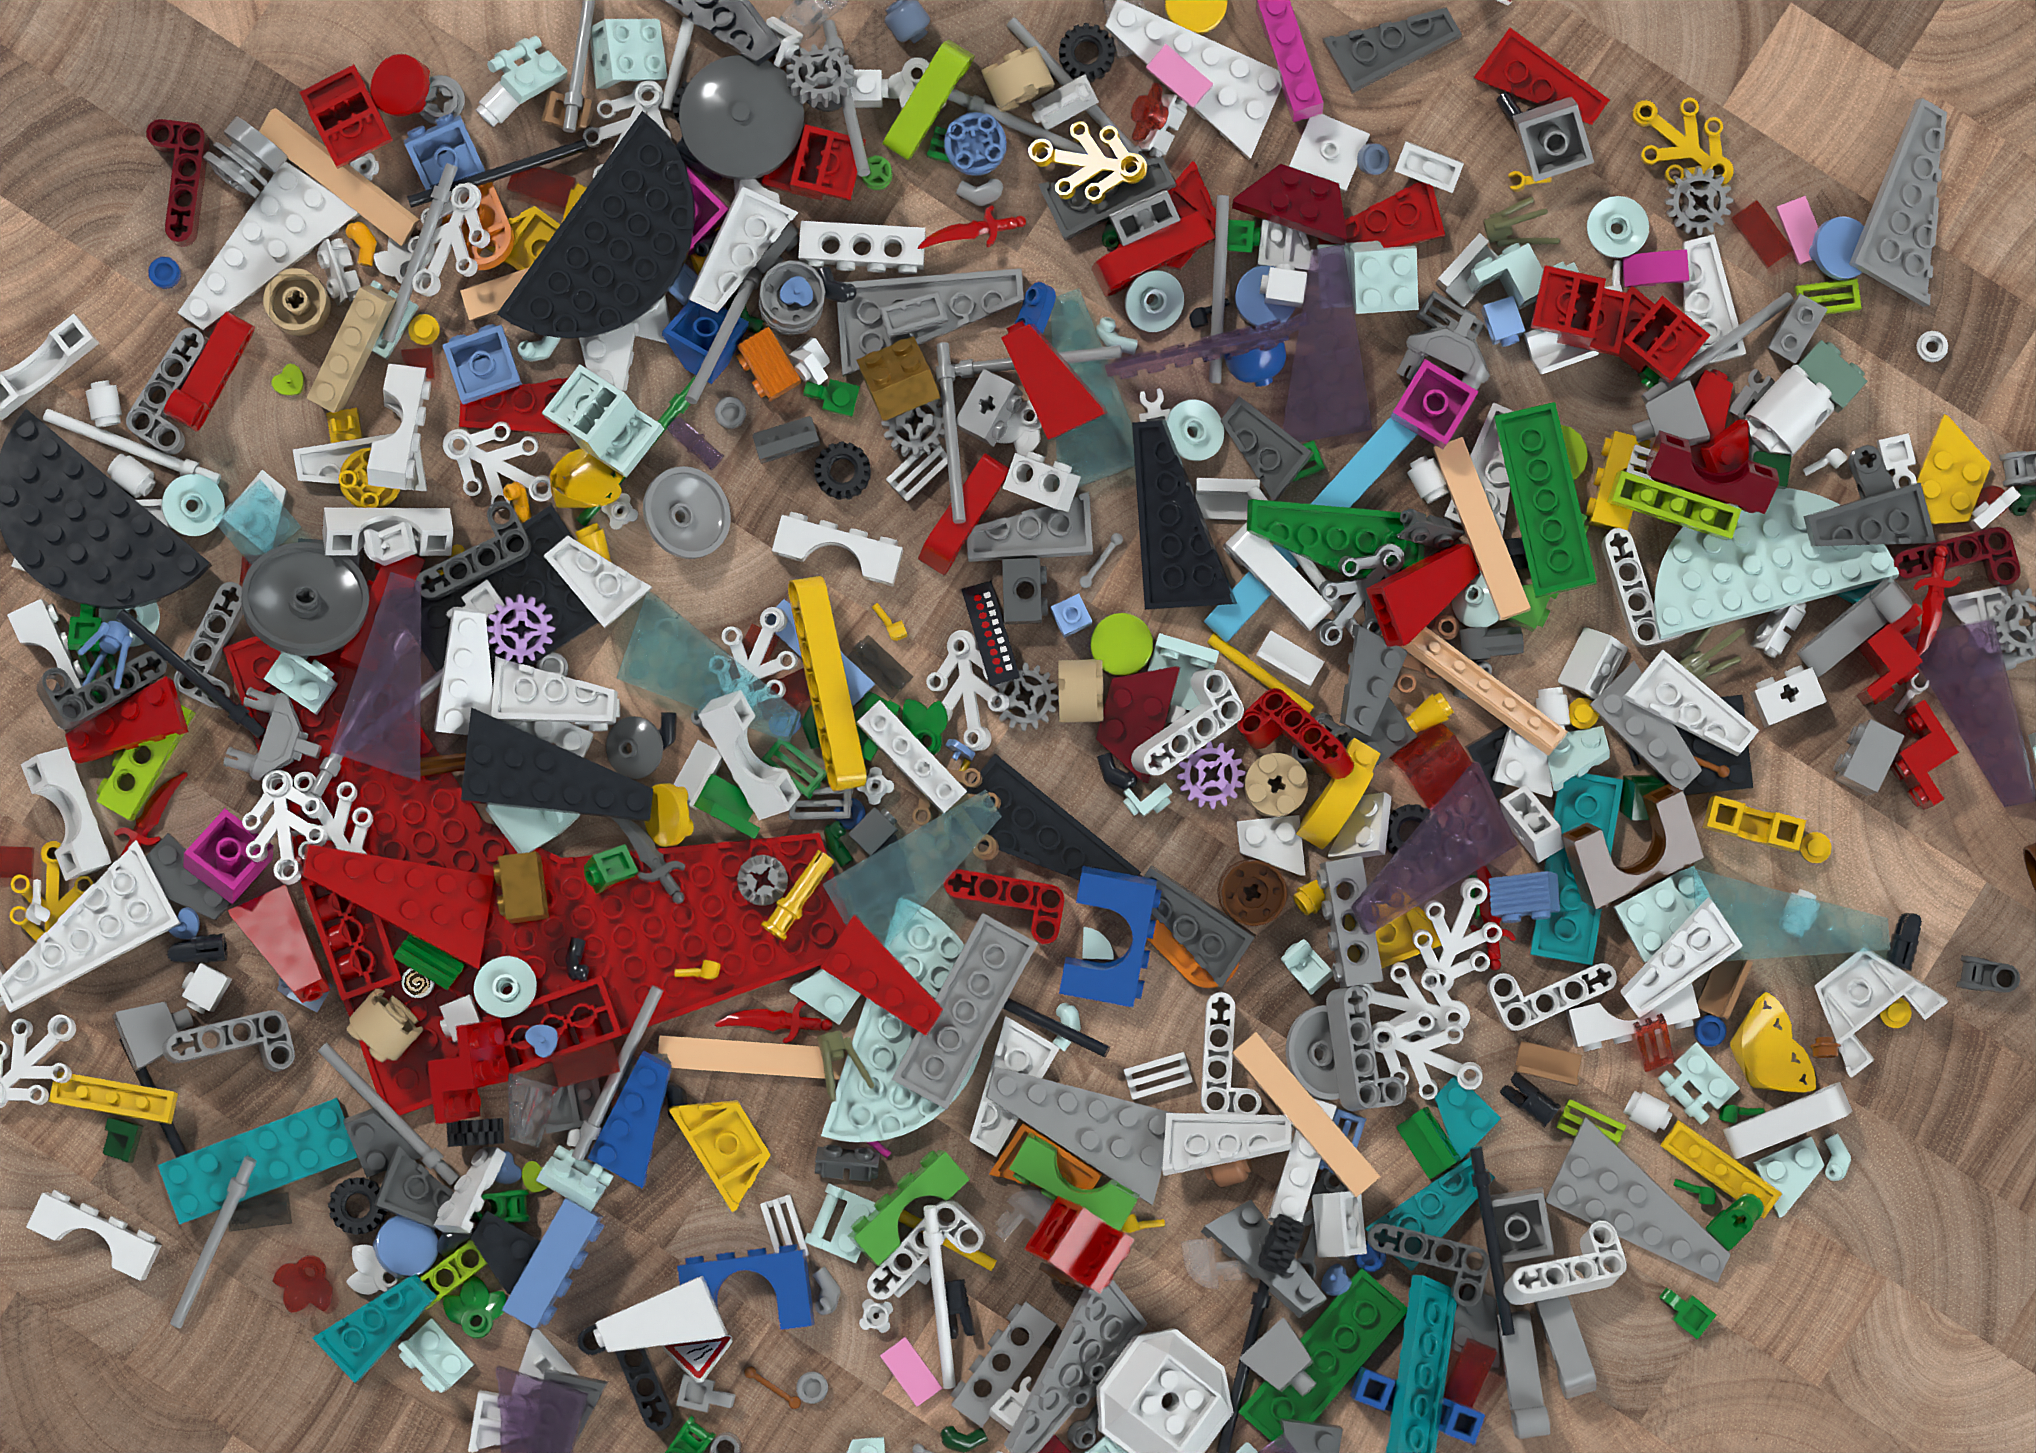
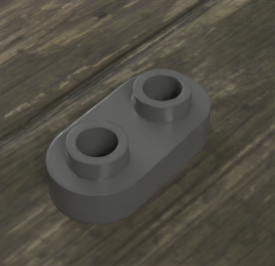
M790 221L782 230L777 240L761 256L755 268L764 274L778 263H782L784 259L780 255L784 250L787 252L791 251L798 243L800 238L797 236V233L800 229Z

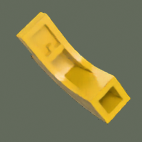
M1356 738L1349 742L1346 749L1354 761L1353 771L1343 779L1331 778L1320 797L1307 809L1296 832V835L1322 850L1337 835L1357 806L1374 775L1372 771L1381 754Z

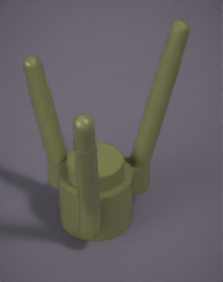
M1533 197L1520 201L1500 212L1489 214L1490 218L1483 219L1489 244L1497 242L1498 247L1519 243V245H1526L1527 243L1530 245L1559 244L1560 239L1507 238L1508 235L1513 234L1511 225L1548 213V210L1544 208L1509 219L1508 215L1533 203Z
M1715 626L1705 628L1690 647L1680 654L1682 659L1678 663L1702 682L1708 676L1741 662V657L1737 656L1706 669L1710 666L1708 662L1710 658L1744 634L1745 630L1743 628L1738 629L1704 655L1700 650L1694 653Z
M841 1031L829 1032L817 1037L823 1058L827 1094L830 1095L832 1102L836 1101L832 1061L844 1058V1051L846 1050L868 1087L874 1088V1083L855 1052L850 1037L843 1038Z

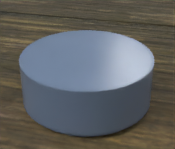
M1366 144L1360 149L1357 156L1360 170L1368 175L1383 173L1390 161L1387 149L1381 144Z

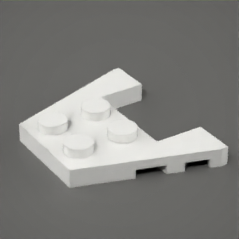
M1866 946L1857 951L1814 986L1827 1021L1830 1023L1836 1043L1841 1044V1047H1838L1842 1054L1847 1073L1851 1078L1874 1061L1872 1055L1854 1033L1902 995H1905L1924 1020H1926L1948 1002L1944 996Z

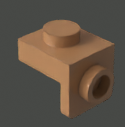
M554 91L547 93L541 119L542 123L563 129L566 108L563 106L564 94ZM583 99L582 109L578 110L574 133L584 130L589 126L593 116V109L590 108L591 99Z

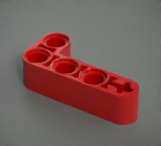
M1200 210L1102 256L1094 263L1091 270L1105 297H1108L1128 287L1142 273L1156 270L1210 244L1215 240V234L1203 210Z
M226 311L217 323L181 390L176 388L171 393L165 404L164 414L191 430L198 432L205 423L254 333L255 326Z
M986 453L981 457L962 486L966 521L963 523L953 522L952 505L950 503L926 539L918 557L919 561L943 576L946 575L957 558L962 545L1005 483L1009 467Z
M1273 688L1266 691L1244 712L1242 718L1237 722L1239 731L1254 749L1266 748L1283 733L1330 777L1343 779L1353 771L1354 761L1342 743L1281 689Z
M962 869L951 870L945 875L943 880L944 889L950 897L1033 911L1031 926L1033 939L1042 945H1049L1057 939L1064 907V894L1058 886ZM956 875H960L964 883L972 884L971 877L978 878L974 886L975 896L968 895L970 888L961 887L959 892H954L953 886L948 884L949 880H955ZM986 880L993 881L998 887L997 893L991 898L984 897L979 891L980 885ZM1015 886H1024L1028 890L1029 896L1026 901L1017 903L1010 896L1011 890ZM1047 891H1054L1059 896V904L1054 908H1047L1042 904L1041 897ZM1049 922L1053 925L1054 934L1051 938L1042 939L1037 935L1036 928L1039 923Z

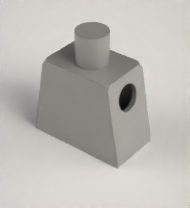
M1690 380L1647 402L1645 409L1649 419L1632 425L1638 443L1653 437L1656 438L1659 430L1689 440L1690 446L1711 441Z
M166 1002L122 1010L113 1015V1020L135 1072L163 1056V1044L171 1035L194 1025L187 1008L170 1014ZM178 1040L171 1047L172 1050L179 1046Z
M1284 1317L1239 1358L1244 1364L1281 1392L1291 1384L1303 1397L1316 1385V1382L1305 1372L1314 1361Z

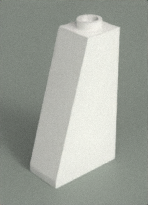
M703 1276L595 1322L598 1329L593 1330L600 1348L605 1346L608 1352L716 1339L728 1334Z

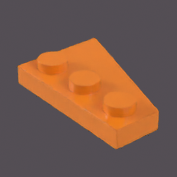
M1023 1122L989 1173V1175L1007 1178L1024 1184L1013 1177L1014 1172L1009 1168L1031 1132L1058 1148V1168L1062 1176L1070 1184L1082 1189H1093L1102 1176V1173L1025 1122ZM1031 1182V1183L1029 1184V1185H1031V1186H1035V1187L1041 1188L1040 1186L1034 1184L1033 1182Z

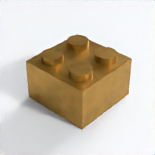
M914 336L899 340L893 345L870 352L856 360L882 421L941 398L930 368Z
M536 851L498 856L499 864L494 865L496 884L502 886L503 896H498L500 915L506 917V920L511 924L549 919L541 856Z

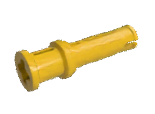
M818 850L808 867H806L794 884V887L785 898L782 897L781 900L777 901L778 907L769 920L763 921L761 926L775 937L784 941L787 937L785 933L794 920L800 919L802 916L801 908L804 906V903L835 861Z

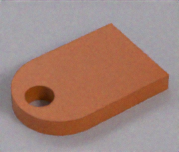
M493 182L478 186L481 192V202L477 212L482 229L490 234V242L486 247H495L494 253L490 257H481L480 253L484 248H478L469 242L470 229L466 218L461 226L469 257L477 262V270H487L498 266L506 260L514 246V232ZM453 213L442 218V225L450 221ZM482 233L478 235L477 242L481 240Z
M1156 919L1153 939H1146L1191 984L1201 988L1218 987L1208 971L1194 960L1195 957L1183 944L1181 945L1173 937L1174 934L1163 922L1160 923ZM1239 963L1237 964L1234 971L1232 972V974L1226 982H1228L1234 976L1238 969Z

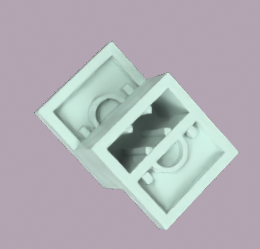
M1379 241L1346 243L1345 246L1339 244L1317 245L1320 308L1352 307L1356 314L1419 310L1417 248L1415 246L1383 248Z
M1515 243L1502 251L1503 254L1499 255L1498 259L1493 261L1491 257H1488L1475 264V268L1471 270L1472 274L1466 281L1471 291L1474 292L1500 279L1507 295L1514 297L1518 310L1536 302L1543 269L1529 243L1520 247L1519 243ZM1560 262L1553 266L1556 268L1579 272L1574 262L1567 266L1564 264V262Z
M580 364L542 412L546 419L567 431L581 449L626 478L664 430L660 423L639 411L626 393Z
M1693 865L1643 890L1613 908L1641 960L1645 963L1649 961L1710 895Z

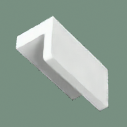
M1406 141L1394 171L1453 193L1464 163Z
M1480 233L1435 283L1461 307L1466 306L1481 289L1479 288L1472 292L1466 282L1472 274L1471 270L1475 268L1474 265L1488 257H1491L1493 261L1498 259V255L1487 246L1489 241Z
M1538 329L1524 333L1530 359L1540 374L1554 371L1599 354V352L1556 343L1558 337L1556 333Z
M1197 478L1196 499L1204 519L1247 520L1248 500L1251 499L1247 491L1256 485L1259 487L1260 480Z
M1585 627L1558 678V682L1578 690L1594 701L1611 684L1628 647L1611 635Z
M1271 630L1255 656V659L1306 689L1310 688L1324 664L1323 660Z
M700 740L696 742L673 784L677 787L683 786L688 792L687 804L695 810L697 808L694 807V804L710 774L716 775L724 760L718 753V750Z
M1350 1191L1314 1194L1312 1202L1318 1257L1366 1254L1361 1194L1357 1198Z

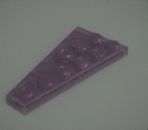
M1994 618L1938 629L1928 649L1920 656L1923 661L1918 665L1925 678L1929 680L1931 688L2003 806L2009 807L2035 802L2036 790ZM1920 633L1903 636L1914 651Z

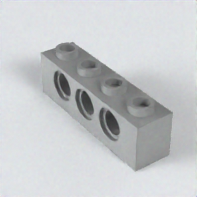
M1362 856L1319 864L1320 870H1317V882L1320 889L1324 888L1326 901H1322V912L1325 920L1329 919L1331 932L1327 933V941L1330 951L1335 953L1336 963H1333L1332 966L1335 981L1340 982V988L1384 981ZM1339 883L1347 885L1350 890L1347 900L1340 899L1336 893ZM1345 914L1351 915L1355 920V927L1352 931H1347L1342 926V918ZM1351 945L1356 946L1360 951V958L1356 963L1350 961L1347 956V950Z
M1027 1301L1022 1306L1018 1303L1015 1304L1006 1317L1010 1321L1009 1325L1004 1331L997 1329L987 1343L992 1347L985 1358L979 1354L969 1368L973 1372L967 1383L961 1380L950 1394L954 1398L951 1405L980 1427H983L989 1419L990 1408L1012 1387L1056 1326L1053 1320ZM1022 1327L1028 1331L1029 1340L1024 1345H1016L1012 1342L1011 1332L1015 1328ZM998 1353L1008 1355L1011 1360L1009 1368L1004 1371H998L992 1365V1359ZM979 1379H986L992 1385L991 1393L985 1397L978 1396L974 1392L973 1386Z

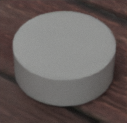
M725 397L717 403L715 417L722 427L735 429L745 421L746 409L738 398Z
M807 1372L797 1382V1394L806 1403H818L825 1398L828 1392V1382L818 1372Z

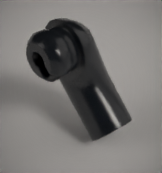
M823 267L817 270V273L822 278L827 299L841 303L855 299L857 290L853 284L835 281L830 267Z
M661 712V728L658 731L662 737L663 751L673 744L676 739V712Z
M1111 752L1097 756L1104 782L1107 785L1120 791L1134 788L1137 785V776L1133 772L1129 771L1127 773L1116 768Z
M571 937L565 959L567 974L573 981L579 980L584 982L589 975V967L581 964L586 941Z
M474 1227L470 1233L443 1232L437 1243L439 1254L449 1257L456 1252L461 1242L471 1239L470 1236L474 1231Z

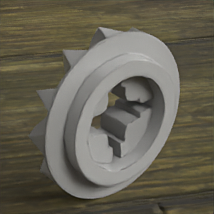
M437 75L430 77L426 106L423 111L419 112L421 117L431 124H437L435 120L446 114L453 113L454 118L459 116L464 110L465 95L459 83L448 76ZM438 88L444 98L449 97L450 99L444 103V112H441L437 104L429 103L437 99Z
M759 855L749 858L741 866L737 882L739 890L746 900L756 905H769L783 896L787 888L788 877L784 866L776 858ZM770 868L768 879L771 881V884L775 885L774 888L763 885L755 892L757 880L754 879L751 872L762 875L764 871L766 872Z

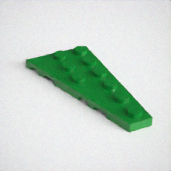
M1258 499L1248 500L1247 532L1341 575L1344 574L1339 571L1338 563L1342 557L1351 556L1356 558L1374 555L1380 546L1387 543L1397 545L1404 553V564L1399 571L1424 559L1425 545L1397 537L1404 530V525L1400 521L1402 512ZM1390 555L1387 558V565L1392 563L1394 559L1393 555ZM1352 561L1346 564V571H1349L1352 568ZM1373 568L1360 569L1356 575L1346 577L1352 580L1366 578Z

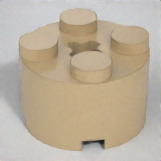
M1037 46L1031 47L1022 53L1020 50H1015L1003 57L1004 63L990 65L981 71L1000 112L1020 107L1018 103L1027 100L1031 102L1054 88L1053 85H1055Z
M299 268L283 270L268 283L264 291L263 303L265 311L273 323L287 334L294 336L312 334L322 329L329 317L331 309L329 293L321 281L307 270ZM297 296H300L304 302L299 304L298 308H294L291 302H296Z
M1058 660L1059 722L1103 721L1102 660Z
M1271 753L1257 759L1247 771L1244 779V793L1248 803L1257 813L1269 818L1283 817L1294 812L1304 801L1308 790V779L1302 765L1293 757L1282 753ZM1275 778H1279L1281 780L1280 785L1284 786V790L1279 789L1276 793H1272V786L1267 783L1268 781H1274Z
M375 989L350 1016V1024L347 1026V1031L357 1040L362 1039L371 1047L369 1049L370 1053L381 1062H384L386 1058L397 1060L421 1034L423 1029L422 1026L415 1027L418 1019L401 1001L394 996L388 1000L382 996L385 991Z

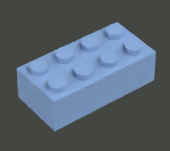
M565 1198L502 1310L534 1329L541 1327L542 1324L544 1326L549 1324L557 1310L553 1306L557 1297L561 1298L566 1295L573 1282L569 1278L573 1269H580L589 1254L585 1251L589 1241H596L602 1232L604 1225L600 1221L603 1216Z

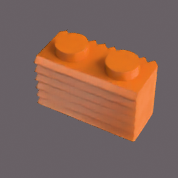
M766 327L737 345L740 353L736 355V358L745 372L750 369L756 380L751 383L760 398L767 396L769 402L802 383L770 327Z

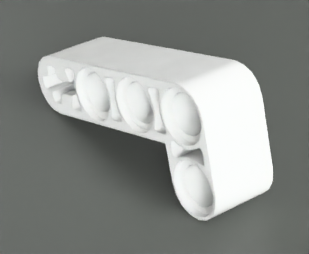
M1246 522L1222 545L1223 549L1240 566L1244 565L1306 630L1311 631L1332 610L1331 606L1268 541L1247 532Z
M1615 528L1609 531L1603 538L1602 551L1632 643L1640 648H1648L1683 636L1684 634L1659 640L1655 625L1654 604L1630 532L1623 528ZM1614 536H1616L1617 540L1624 541V545L1620 548L1622 557L1629 554L1630 558H1623L1615 563L1614 559H1617L1620 553L1617 547H1611L1610 545L1614 540ZM1624 565L1630 566L1634 571V579L1631 581L1623 580L1619 575V568ZM1631 595H1637L1642 598L1644 603L1642 610L1635 611L1630 608L1628 599ZM1640 625H1647L1652 629L1653 637L1651 640L1645 641L1638 636L1637 630Z
M1201 668L1193 674L1191 686L1200 705L1133 751L1131 762L1137 771L1150 775L1165 773L1235 725L1244 714L1243 704L1224 672ZM1212 676L1213 686L1208 690L1207 680ZM1226 702L1228 711L1225 716H1222L1221 708ZM1202 719L1203 729L1198 733L1196 729L1197 723ZM1177 736L1179 744L1178 747L1175 750H1173L1172 741Z
M1601 963L1523 997L1514 977L1502 973L1493 976L1489 980L1487 992L1502 1025L1508 1030L1517 1031L1610 990L1616 984L1617 975L1612 966ZM1599 969L1601 973L1606 972L1609 977L1604 980L1606 985L1603 986L1602 983H1596L1589 986L1592 990V993L1589 994L1588 986L1581 976L1585 975V980L1588 981L1598 976L1596 970ZM1499 979H1504L1510 984V992L1505 997L1497 995L1494 990V985ZM1569 982H1575L1580 987V995L1575 1000L1569 999L1565 995V986ZM1540 995H1546L1552 1001V1007L1547 1013L1539 1011L1536 1006V1000ZM1512 1008H1518L1523 1013V1021L1518 1026L1512 1025L1508 1021L1507 1015Z
M1223 992L1210 996L1205 1008L1201 1106L1208 1114L1255 1115L1260 1110L1262 1104L1259 1094L1252 1089L1231 1088L1233 1056L1231 1053L1233 1052L1235 1003L1230 995ZM1218 998H1223L1224 1004H1229V1010H1225L1222 1013V1021L1228 1019L1229 1026L1223 1024L1210 1025V1018L1217 1020V1010L1212 1009V1004L1217 1003ZM1221 1029L1227 1034V1043L1223 1047H1215L1210 1042V1034L1213 1030ZM1216 1060L1221 1061L1226 1068L1224 1076L1220 1079H1215L1208 1073L1210 1063ZM1212 1092H1218L1224 1098V1104L1219 1110H1211L1207 1105V1096ZM1243 1094H1250L1255 1099V1107L1250 1112H1243L1238 1106V1099Z
M1841 1082L1822 1088L1809 1096L1723 1129L1734 1159H1738L1846 1117L1852 1112Z
M955 1200L940 1201L936 1205L938 1227L942 1229L943 1240L947 1237L959 1250L965 1253L976 1252L985 1240L983 1226ZM945 1207L952 1209L955 1213V1220L949 1223L942 1221L939 1217V1210ZM925 1217L901 1242V1245L870 1276L867 1289L875 1299L884 1300L892 1296L929 1256L928 1246L921 1244L917 1237L918 1232L926 1230ZM967 1229L974 1230L978 1235V1242L967 1244L962 1239V1232ZM901 1253L908 1254L912 1259V1266L908 1268L900 1267L896 1262V1256ZM891 1270L895 1275L890 1279L887 1287L884 1286L879 1289L876 1286L878 1279H884Z
M1597 1221L1593 1223L1580 1239V1248L1583 1255L1517 1269L1505 1283L1504 1295L1506 1299L1513 1304L1523 1305L1612 1286L1625 1272L1627 1266L1616 1230L1606 1221ZM1593 1235L1598 1236L1603 1244L1597 1242ZM1603 1264L1609 1266L1613 1273L1608 1272ZM1575 1270L1581 1272L1584 1276V1279L1578 1277L1575 1273ZM1546 1276L1551 1277L1556 1285L1550 1283Z

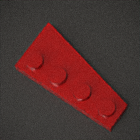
M1512 28L1508 29L1473 77L1475 80L1541 106L1572 97L1578 104L1583 123L1591 126L1610 102L1609 98Z
M1422 181L1408 188L1406 187L1393 196L1377 202L1366 210L1345 219L1346 243L1379 241L1383 248L1404 247L1445 236L1434 188L1432 185ZM1317 237L1319 245L1336 244Z
M556 378L540 383L519 385L518 387H513L464 405L460 400L459 428L486 430L492 428L497 422L502 421L510 426L511 432L570 435L567 431L546 419L542 414L568 378ZM497 426L495 431H506L503 426Z
M165 676L65 734L72 761L81 764L112 755L116 750L123 748L130 750L139 747L140 743L151 740L157 742L166 739L168 735L175 733L181 735L189 731L174 681Z
M854 914L820 968L920 1033L928 1036L944 1008L905 969V966L891 954L876 935L863 924L861 919Z

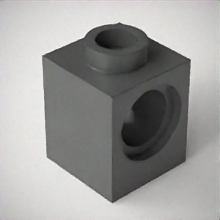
M874 807L848 834L865 852L872 856L898 831L894 826L897 820L885 808L879 812Z

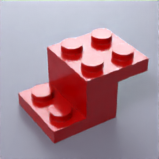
M354 64L299 92L337 169L393 141L380 112Z
M805 124L801 140L792 156L781 167L764 175L761 183L762 186L822 201L823 195L851 202L858 173L849 135ZM863 139L864 148L866 145V139Z
M1544 265L1531 328L1558 334L1556 343L1618 356L1631 294L1604 288L1606 278Z
M1631 286L1626 292L1631 294L1618 357L1639 374L1647 365L1670 384L1711 335L1663 295L1654 304L1635 287Z
M1917 603L1913 604L1898 620L1893 623L1888 622L1857 647L1880 676L1856 695L1863 705L1870 702L1876 705L1895 692L1892 688L1895 683L1900 686L1920 672L1916 667L1923 661L1903 637L1904 634H1907L1920 624L1917 618L1924 612Z
M1924 699L1903 711L1907 716L1904 718L1907 727L1913 734L1918 733L1920 738L1898 751L1890 766L1895 777L1899 781L1903 779L1910 789L1907 791V795L1916 807L1921 806L1923 810L1945 800L1928 772L1959 753Z
M501 1019L457 1025L456 1034L459 1056L428 1061L435 1124L480 1117L481 1099L477 1088L509 1082V1065L504 1048L505 1033L502 1028Z
M1058 1196L1024 1250L1047 1262L1074 1282L1100 1294L1111 1283L1113 1273L1119 1263L1129 1255L1130 1246L1134 1239L1126 1233L1111 1227L1086 1208Z

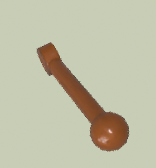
M1693 756L1698 765L1717 772L1722 778L1727 777L1730 773L1729 768L1725 765L1717 766Z
M748 1366L745 1368L744 1375L746 1378L755 1379L788 1401L792 1409L800 1407L801 1400L799 1397H791L757 1374L754 1367Z

